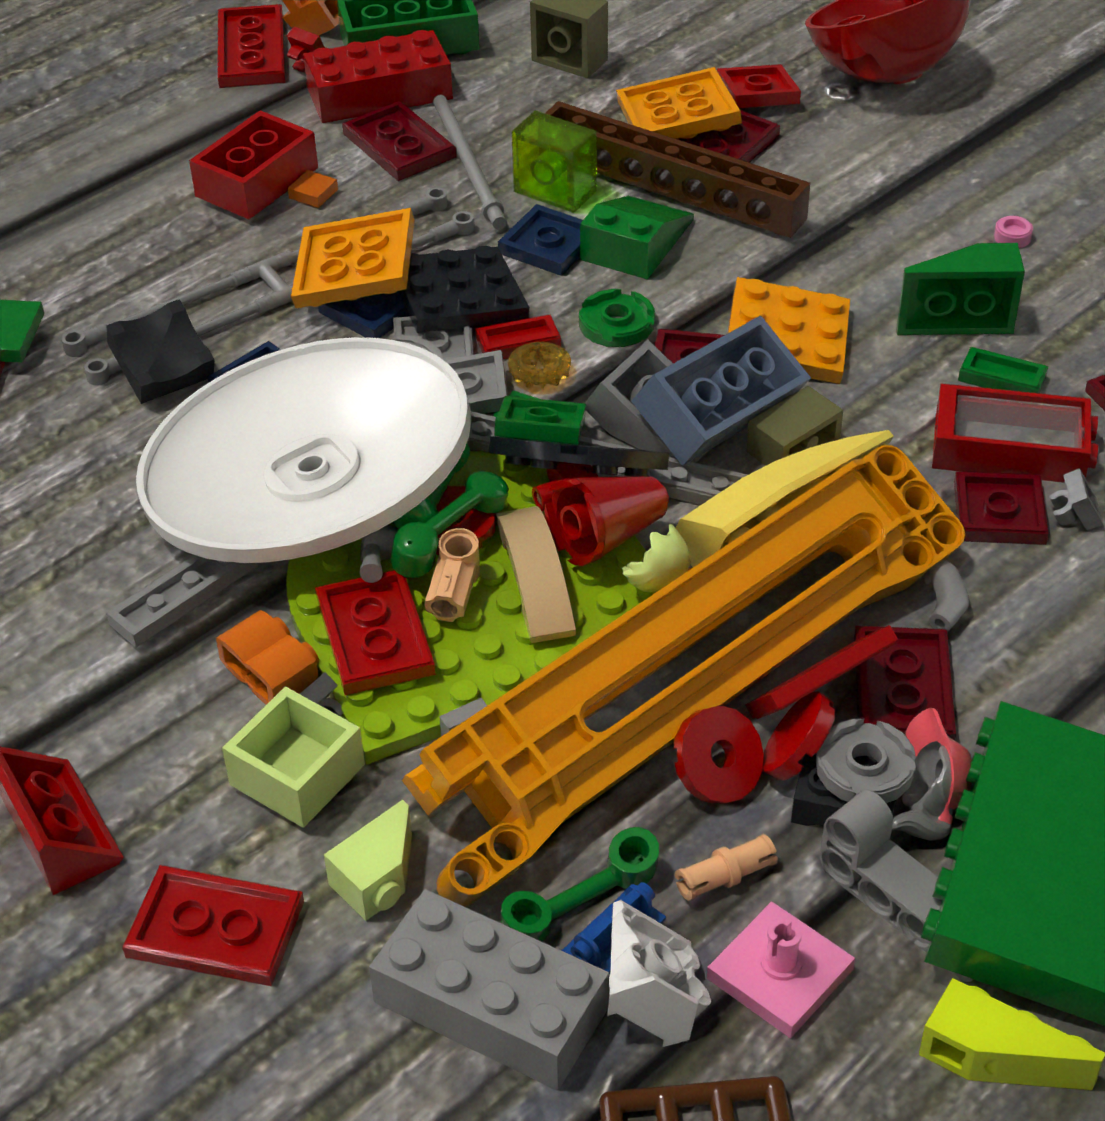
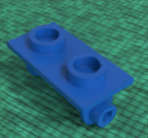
M644 882L638 885H630L614 901L622 900L661 924L666 920L665 915L652 907L655 893ZM613 903L561 950L609 972V974L611 972Z

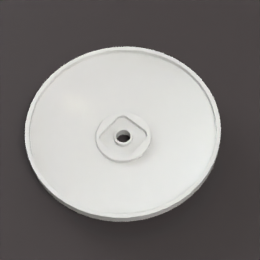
M353 337L316 341L282 349L251 360L224 373L198 389L179 404L158 426L142 452L136 475L137 494L147 519L163 539L187 553L206 559L236 563H263L290 560L335 549L359 540L399 519L420 504L447 478L465 450L470 435L471 411L467 395L459 376L447 362L421 347L405 342L381 338Z

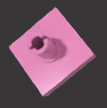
M771 901L707 967V979L791 1039L854 970L855 957Z

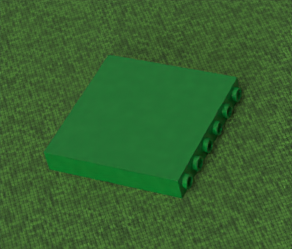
M1000 701L994 719L984 717L976 740V744L984 747L982 755L974 752L966 781L974 783L972 792L963 790L955 814V818L962 820L963 825L961 830L953 827L944 853V857L952 859L950 869L941 868L932 897L942 900L940 909H929L921 933L922 939L930 941L924 962L1105 1026V735Z

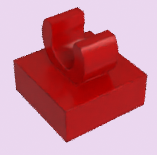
M293 27L287 35L291 44L287 56L296 60L292 67L298 71L305 72L303 53L313 52L318 48H325L319 35L297 27Z

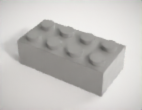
M427 889L423 890L369 966L375 1003L559 1091L608 1010L609 972Z

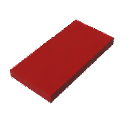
M282 5L218 9L219 88L286 83Z

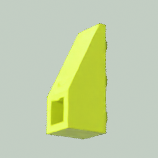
M954 978L950 981L924 1026L919 1050L920 1056L967 1080L1093 1090L1105 1058V1052L1094 1048L1085 1039L1075 1035H1068L1042 1022L1034 1014L1024 1010H1017L991 997L985 990L977 986H968Z

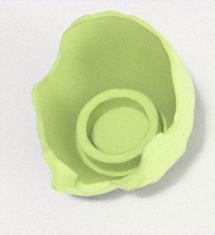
M669 524L667 535H661L658 532L650 533L651 548L644 553L643 562H630L627 564V567H622L624 571L622 574L627 577L628 582L643 592L656 593L689 569L691 564L689 548L681 534L672 524Z

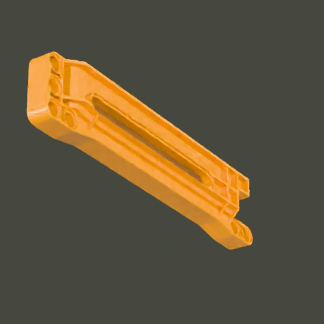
M882 445L863 458L851 461L423 748L419 754L422 764L406 774L402 781L426 814L430 815L464 791L492 828L459 851L443 868L436 881L438 894L464 907L480 899L517 872L563 822L673 744L682 722L692 713L706 708L727 705L858 609L905 590L922 578L934 565L941 560H945L964 542L965 531L960 520L899 448L892 445ZM836 552L845 560V563L607 730L595 732L586 726L585 720L824 554ZM493 843L505 844L512 853V860L500 858L494 850ZM454 870L467 872L474 881V888L462 887L455 879Z

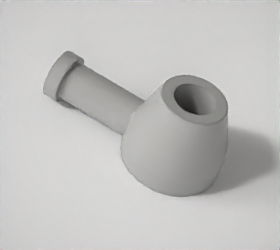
M388 524L362 538L360 576L364 581L373 583L381 579L383 569L380 561L391 559L394 536L398 531L397 528Z

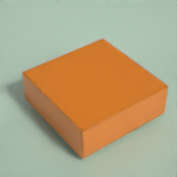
M307 170L288 187L289 199L319 208L338 190L337 179Z

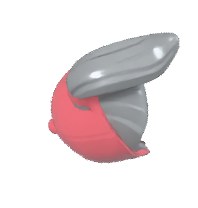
M928 708L914 717L905 733V736L915 750L916 769L910 788L902 796V803L907 812L898 814L893 818L892 831L901 830L918 838L936 841L945 838L950 833L953 820L952 813L958 807L963 790L971 791L972 783L966 781V777L970 770L972 759L968 749L946 734L938 711L935 708Z

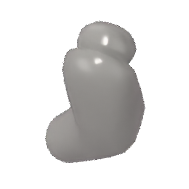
M941 560L925 573L924 582L926 585L932 582V590L936 592L937 604L929 619V623L933 629H947L948 632L968 609L969 596L957 568L949 561Z

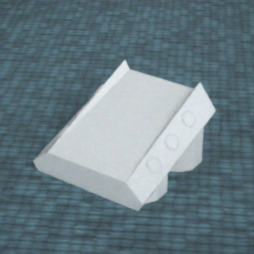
M622 900L614 902L607 1016L616 1013L663 1039L662 1047L688 1041L694 1019L711 1004L708 990L695 977L694 972L699 969L700 962L697 954L691 947V941Z

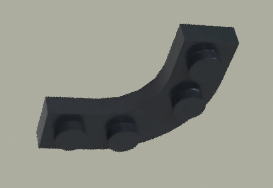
M490 436L489 453L506 455L505 463L530 465L532 459L531 467L543 469H557L558 462L592 465V473L618 475V467H625L624 475L641 477L650 476V469L668 470L669 453L640 449L586 446Z

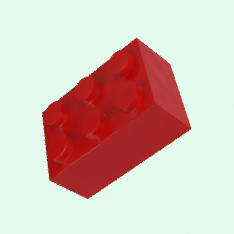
M261 110L189 160L195 197L250 220L286 193L288 187L307 170L314 172L318 169L314 132Z

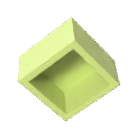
M286 686L222 747L229 784L303 828L365 765L360 727Z

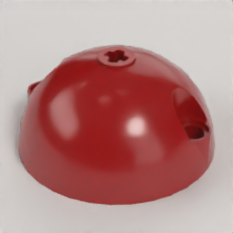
M835 0L811 14L806 19L805 25L815 46L824 58L839 71L860 80L876 83L893 82V84H904L920 78L923 72L934 67L951 50L964 30L968 19L970 0Z

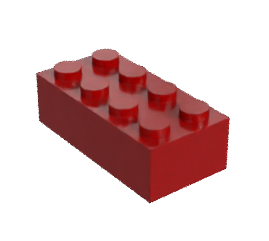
M418 30L408 35L397 37L384 36L375 41L364 43L351 42L346 46L330 49L318 48L313 52L303 53L307 89L322 123L359 117L397 101H401L407 107H414L433 103L434 98L438 95L445 96L447 100L453 99L451 63L434 30Z

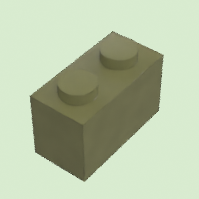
M806 386L749 421L747 453L766 466L776 460L810 447L839 440L841 437L843 409L810 386Z

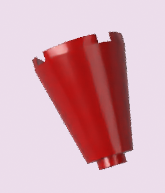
M651 476L564 478L550 486L548 492L553 491L552 501L545 503L544 513L556 549L558 551L566 550L572 557V559L567 560L571 564L585 566L599 560L662 518L667 511L669 496L666 488L656 478Z

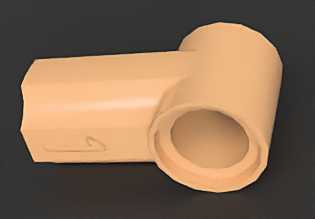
M455 528L445 532L439 539V557L425 600L426 611L432 613L437 620L453 622L458 617H464L473 583L480 576L479 540L472 531L464 528Z

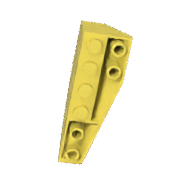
M889 430L817 445L776 460L741 478L679 520L676 529L689 548L690 565L695 567L851 461L863 458L882 445H888L894 435Z

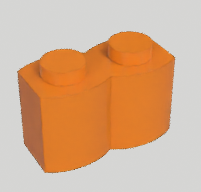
M259 610L216 637L219 658L238 680L247 684L252 692L266 705L285 686L300 694L319 678L317 669L319 658L312 646L307 642L301 643L292 637L282 619L279 617L273 618L262 610Z

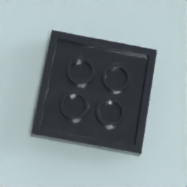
M479 246L475 249L458 251L447 249L439 253L420 255L411 253L407 288L398 292L417 333L464 328L465 326L474 327L500 324L529 318L530 307L498 246Z

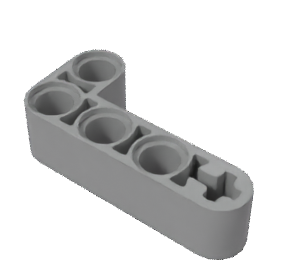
M860 791L826 819L820 848L822 866L832 879L908 939L916 938L917 940L914 943L927 953L930 941L922 939L921 933L929 909H940L942 900L932 897L938 876L890 840L893 815L886 802L872 791ZM952 972L955 976H957L960 980L964 982H970L973 980L966 976Z

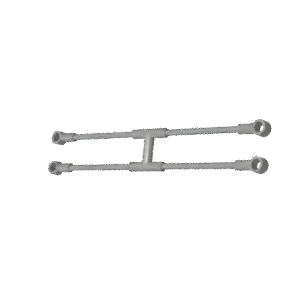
M441 187L430 188L426 191V196L404 204L401 209L411 208L413 216L428 210H444L448 206L447 191ZM468 211L455 213L451 221L431 228L429 233L412 239L411 249L431 241L438 242L456 234L460 236L470 235L474 232V215ZM299 249L292 252L287 250L230 273V276L119 321H129L147 316L159 310L167 303L178 299L185 305L232 285L238 287L260 277L274 291L273 293L255 299L251 305L196 326L194 329L197 335L200 336L256 312L261 314L292 301L291 292L293 284L289 286L276 271L294 264L295 260H298ZM104 323L83 332L71 330L64 333L61 340L65 354L71 357L80 356L87 351V346L107 339L106 325L109 324ZM115 357L107 360L101 358L91 359L84 366L87 381L91 385L105 384L110 380V375L122 370Z

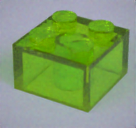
M536 110L512 130L514 192L575 213L597 192L595 130Z

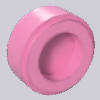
M1006 216L996 222L994 239L997 243H1018L1019 248H1023L1031 242L1033 226L1025 218Z

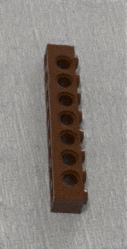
M560 101L556 102L540 117L541 154L554 158L557 161L566 162L584 168L587 171L614 178L619 182H626L644 188L649 192L658 193L676 199L679 202L688 203L709 210L712 213L721 214L739 220L744 224L754 225L789 238L797 232L808 218L810 182Z

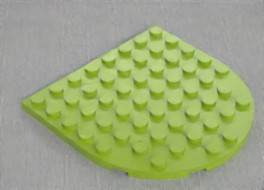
M470 451L467 463L459 472L454 474L448 486H466L467 478L472 473L478 471L492 472L500 476L509 488L506 507L500 511L504 512L535 507L532 488L550 482L546 469L531 467L532 460L530 465L505 463L506 455ZM457 520V521H456L455 523H453V524L459 523V522H461L462 520ZM496 522L494 535L491 539L488 537L487 540L483 541V547L479 549L480 576L473 583L464 617H458L453 622L437 620L432 613L427 612L425 609V600L439 555H436L435 564L430 572L416 578L406 577L435 664L436 675L344 695L316 598L315 587L361 578L360 566L362 561H360L362 538L318 554L290 559L286 577L287 598L294 628L301 643L307 642L318 655L319 663L317 664L319 677L326 672L338 685L329 696L342 706L343 714L341 717L360 727L366 765L441 737L439 716L479 698H482L489 705L654 594L641 591L629 583L627 577L622 574L624 572L622 567H627V564L630 562H643L646 550L635 536L599 560L585 566L571 564L567 561L572 559L566 550H557L572 608L576 636L531 643L522 613L521 596L508 550L503 547ZM391 559L380 561L383 573L394 570Z

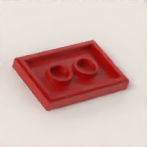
M393 570L384 572L381 579L373 583L366 582L362 578H356L315 587L316 598L344 695L436 675L435 664L406 577Z
M890 625L857 639L748 702L745 706L753 719H759L778 712L896 644L898 638Z
M159 865L122 947L125 958L272 986L304 904L303 892Z

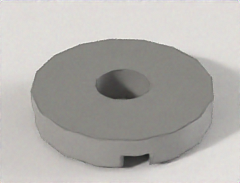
M850 719L835 724L831 728L822 747L816 754L817 775L826 789L841 800L848 802L860 791L869 790L879 795L888 803L898 799L910 788L916 769V756L914 747L905 734L892 725L877 721V724L874 725L864 723V719ZM869 756L878 763L873 766H863L857 763L854 758Z

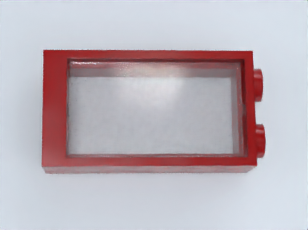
M940 383L935 417L932 469L1041 475V480L1065 483L1063 475L1080 468L1086 478L1088 468L1095 469L1097 464L1098 444L1091 443V441L1096 439L1098 416H1091V399Z

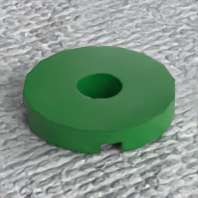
M621 289L599 291L586 298L582 303V309L579 310V328L582 334L593 343L606 347H626L638 344L648 338L654 330L655 308L649 299L637 292L631 291V295L621 294ZM613 316H621L622 318H612V317H613Z

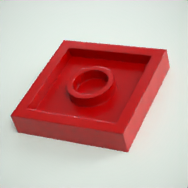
M782 64L717 68L719 76L739 108L800 104L801 90Z

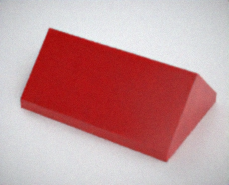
M0 746V797L52 895L120 864L124 857L68 759Z

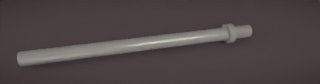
M438 95L434 98L433 103L453 145L456 146V151L482 203V213L487 220L491 221L495 229H503L507 224L503 215L504 207L501 201L495 198L446 97Z

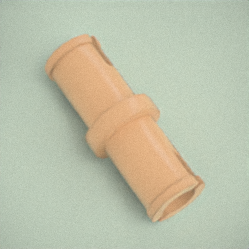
M765 834L732 849L723 846L714 850L710 858L684 869L676 870L675 878L677 880L684 878V880L676 882V885L683 898L687 901L693 900L697 896L722 885L731 888L741 882V877L767 866L775 865L778 857L776 855L768 857V855L776 853V848L771 839Z

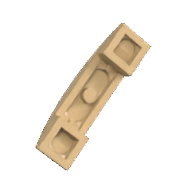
M538 506L496 513V522L503 547L508 550L520 592L522 613L531 643L576 636L572 608L561 563L542 511Z

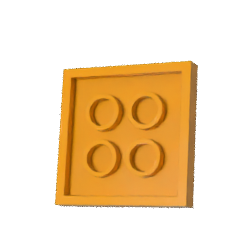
M715 67L616 90L618 104L628 124L674 139H690L698 133L711 130L724 131L732 125L742 123L741 111Z
M411 208L304 227L291 292V299L295 308L317 307L325 303L356 300L365 296L382 293L392 294L405 290L407 288L415 223Z
M737 277L727 334L762 316L811 379L840 384L844 373L850 299L831 293H818L795 286L787 287L763 282L758 279Z

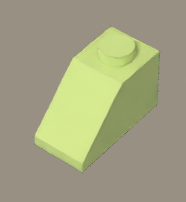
M403 799L324 854L328 884L365 921L378 912L391 908L406 891L412 829L409 805Z

